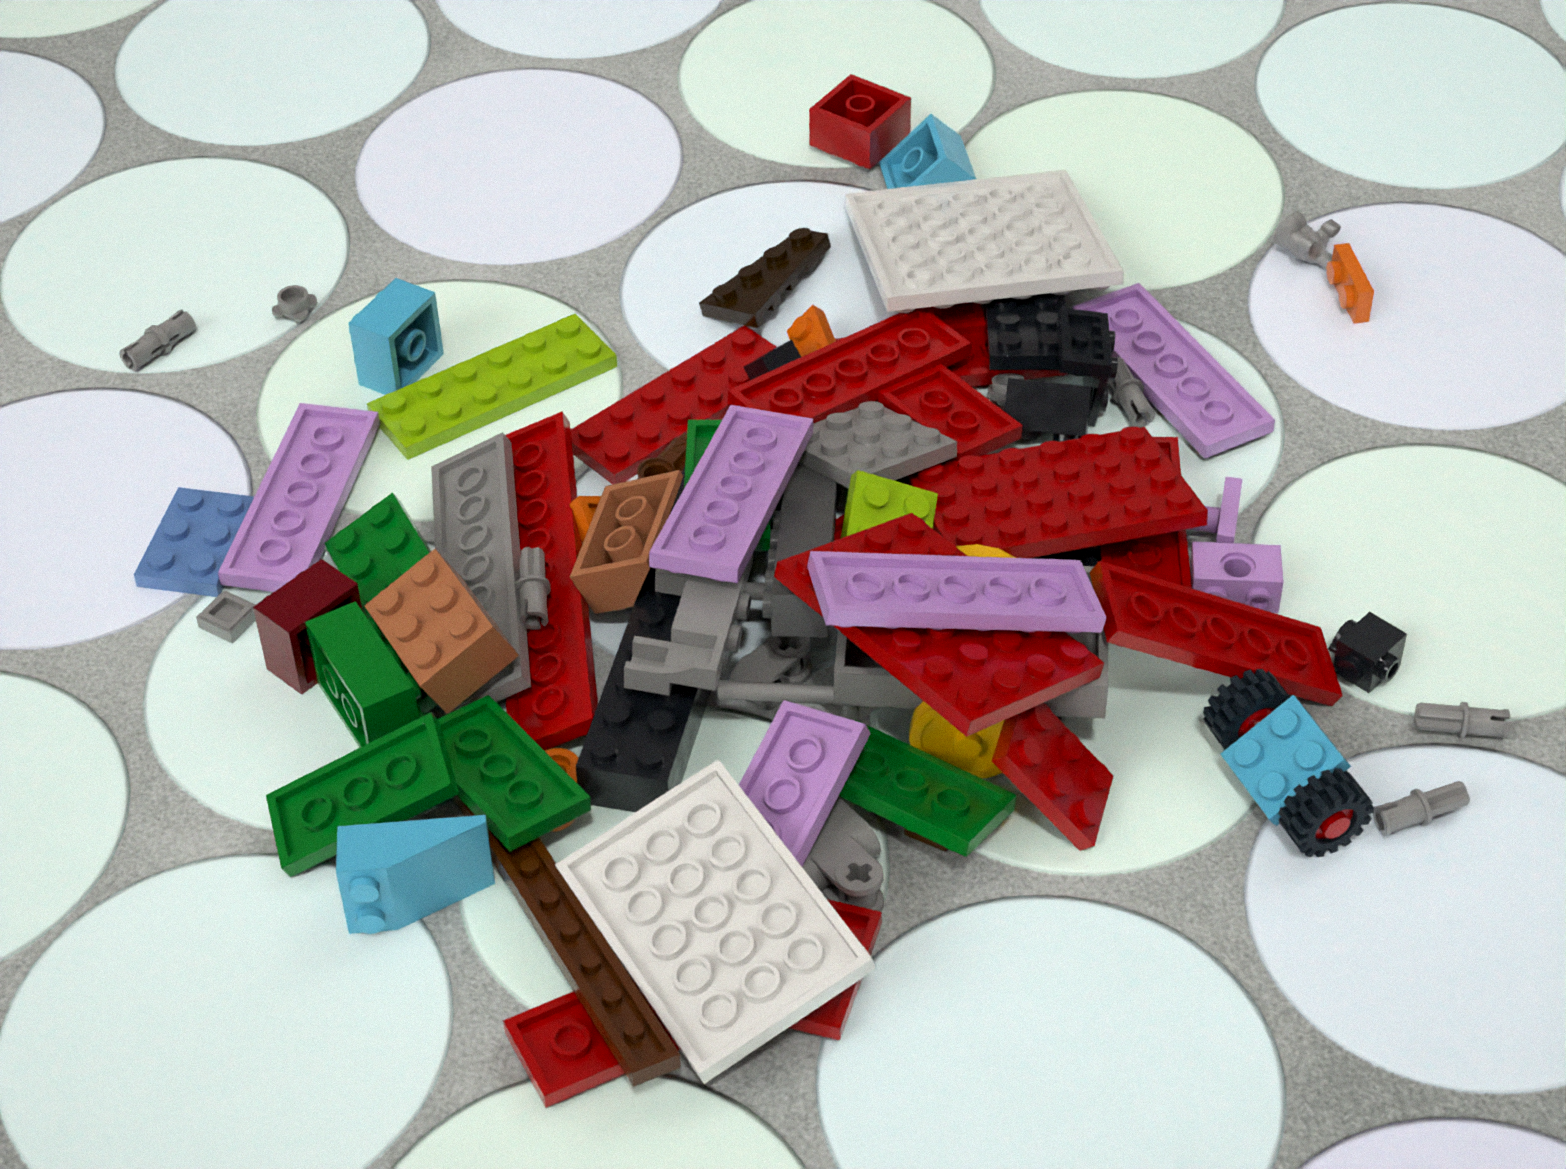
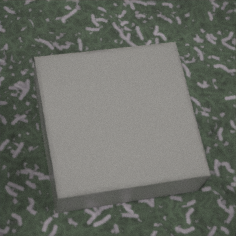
M224 590L196 616L198 627L233 644L256 621L253 606L256 604Z

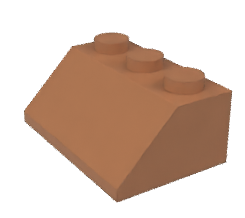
M680 470L605 486L570 575V579L595 614L614 610L620 611L633 607L650 570L649 552L670 515L682 482L683 475Z

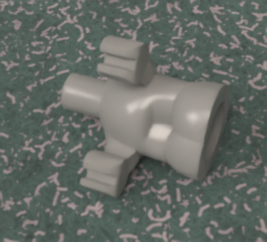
M1296 211L1281 223L1275 233L1273 242L1281 248L1288 249L1296 259L1317 263L1326 270L1327 263L1332 261V254L1326 251L1330 237L1333 238L1338 234L1341 226L1334 220L1329 219L1316 232L1307 225L1302 213Z

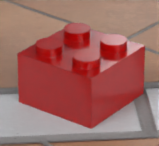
M852 74L809 109V145L869 170L911 132V97Z

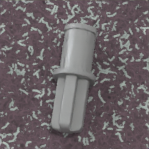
M1117 357L1118 368L1115 381H1108L1113 389L1112 397L1116 403L1123 406L1132 426L1144 427L1148 424L1141 413H1145L1148 420L1152 422L1155 418V411L1143 394L1144 386L1142 382L1133 377L1124 359Z
M525 547L521 550V557L519 558L520 579L517 580L515 589L519 592L520 620L526 625L527 629L535 630L541 628L540 617L541 624L544 627L549 622L547 595L551 591L549 580L545 578V554L543 550L539 547L533 549Z
M1462 701L1459 706L1420 702L1416 705L1414 711V724L1418 730L1457 733V737L1462 739L1465 738L1466 734L1507 739L1510 730V721H1505V719L1510 718L1509 709L1469 707L1467 702Z
M1461 781L1424 793L1420 789H1414L1410 792L1409 796L1375 806L1373 818L1377 829L1381 831L1383 836H1387L1412 825H1430L1432 817L1468 805L1470 797L1466 786Z

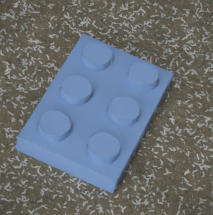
M178 487L134 573L136 586L217 597L221 594L224 585L220 584L218 571L254 496Z

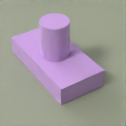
M1225 476L1221 508L1205 506L1208 510L1207 525L1187 530L1217 533V543H1234L1243 479Z

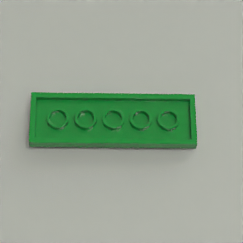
M393 492L324 543L339 571L358 583L362 610L366 617L370 616V613L364 605L431 552L402 502ZM381 631L382 641L385 645L389 644L390 642ZM400 658L401 668L404 673L410 672ZM420 687L421 697L417 698L416 702L425 714L438 704Z

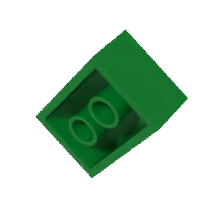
M356 601L305 622L318 685L359 748L424 716L416 702V699L421 697L419 684L410 672L404 673L401 668L399 655L390 643L384 644L379 626L371 615L365 616Z

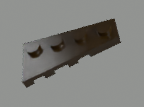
M809 228L793 230L789 233V237L777 246L767 249L762 257L751 265L741 268L736 276L725 284L715 287L709 296L700 301L699 305L702 315L704 317L759 328L765 322L763 314L766 311H775L782 303L780 295L784 290L792 291L799 284L798 275L809 272L831 248L828 233L812 231Z

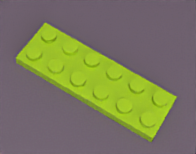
M574 313L366 403L368 411L378 412L379 428L403 456L409 460L616 368L617 355Z

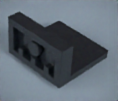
M1060 307L1056 319L1060 373L1083 376V386L1093 387L1089 426L1095 427L1099 412L1105 413L1107 409L1109 391L1106 387L1108 381L1114 382L1117 374L1118 359L1117 357H1112L1115 346V331L1109 330L1108 313Z

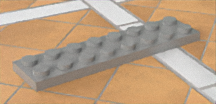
M503 432L431 466L435 549L463 578L519 654L515 660L451 712L487 695L495 702H498L531 687L527 628L519 617L520 598L519 592L515 589V584L520 579L519 558L521 554L512 443Z

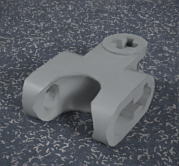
M838 796L802 868L826 899L882 912L884 897L880 887L884 881L883 867L875 859L881 852L879 840L870 825Z

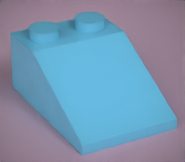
M486 815L338 826L336 875L349 934H374L380 931L399 930L494 885L495 875Z

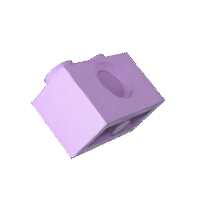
M1192 541L1189 564L1192 589L1272 613H1279L1284 583L1281 545Z

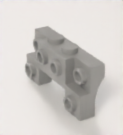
M753 554L738 583L720 582L711 578L684 573H672L668 570L656 568L655 592L681 596L671 628V642L634 636L631 662L626 661L624 666V688L668 696L673 684L716 691L721 671L726 668L730 652L738 653L740 647L742 626L738 625L739 620L747 621L751 594L744 592L753 564Z

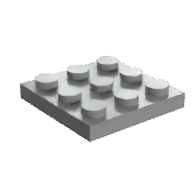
M868 401L861 403L858 408L844 413H832L827 416V419L813 423V434L798 463L849 488L851 475L857 470L895 481L957 457V441L940 434L939 430L935 428H929L913 421L907 415L898 414L885 408L880 402Z

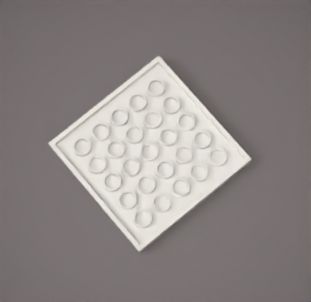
M1066 169L845 194V208L887 312L909 313L917 308L926 307L945 309L960 303L987 304L994 299H1028L1032 295L1052 293L1064 295L1072 290L1089 288L1092 290H1105L1110 286L1123 285L1124 270Z

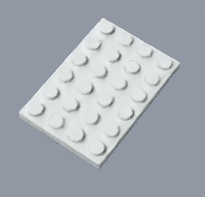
M719 759L555 864L557 870L601 931L615 955L703 1084L876 969L872 957Z

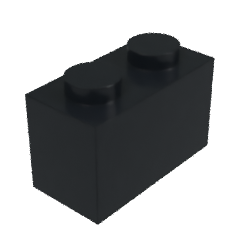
M1008 378L1004 411L1023 425L1021 438L1036 440L1038 431L1053 433V441L1061 442L1078 439V436L1088 434L1093 387Z

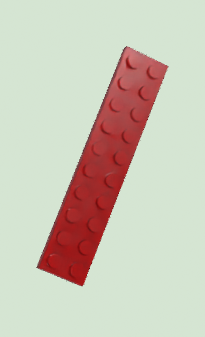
M563 411L506 434V437L512 443L520 554L521 550L525 547L532 549L539 547L543 550L545 554V578L549 580L551 591L547 595L549 622L544 627L541 624L540 617V629H527L531 687L507 697L506 711L544 751L586 735L598 706L588 603L570 579L571 572L582 547V540L573 510L569 505L577 498L570 422Z

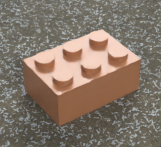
M433 549L364 605L419 686L447 714L519 656L463 578L436 549Z

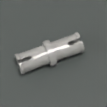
M181 309L163 323L151 325L145 329L143 336L120 350L119 355L122 362L128 369H132L135 372L159 354L166 355L171 351L172 345L196 330L194 319L187 311L184 312Z

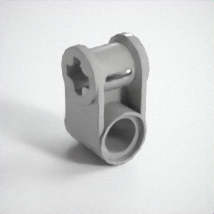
M771 636L736 663L731 672L730 681L803 684L812 674V664L807 657L810 649V638ZM751 700L766 711L773 710L781 703Z

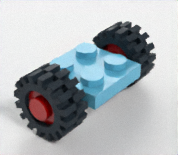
M1257 669L1253 673L1251 670L1243 672V678L1241 679L1237 675L1231 677V684L1226 687L1224 684H1221L1217 688L1220 694L1218 696L1211 695L1208 699V703L1211 706L1204 707L1203 714L1206 716L1203 718L1204 723L1224 748L1221 756L1268 819L1276 826L1281 824L1301 853L1308 857H1312L1314 854L1316 857H1323L1326 850L1331 854L1337 852L1338 845L1341 843L1345 847L1352 842L1350 837L1353 834L1359 836L1364 831L1361 825L1370 823L1372 818L1369 814L1374 813L1373 802L1350 772L1347 771L1351 765L1294 695L1290 697L1269 671L1265 672L1263 669Z

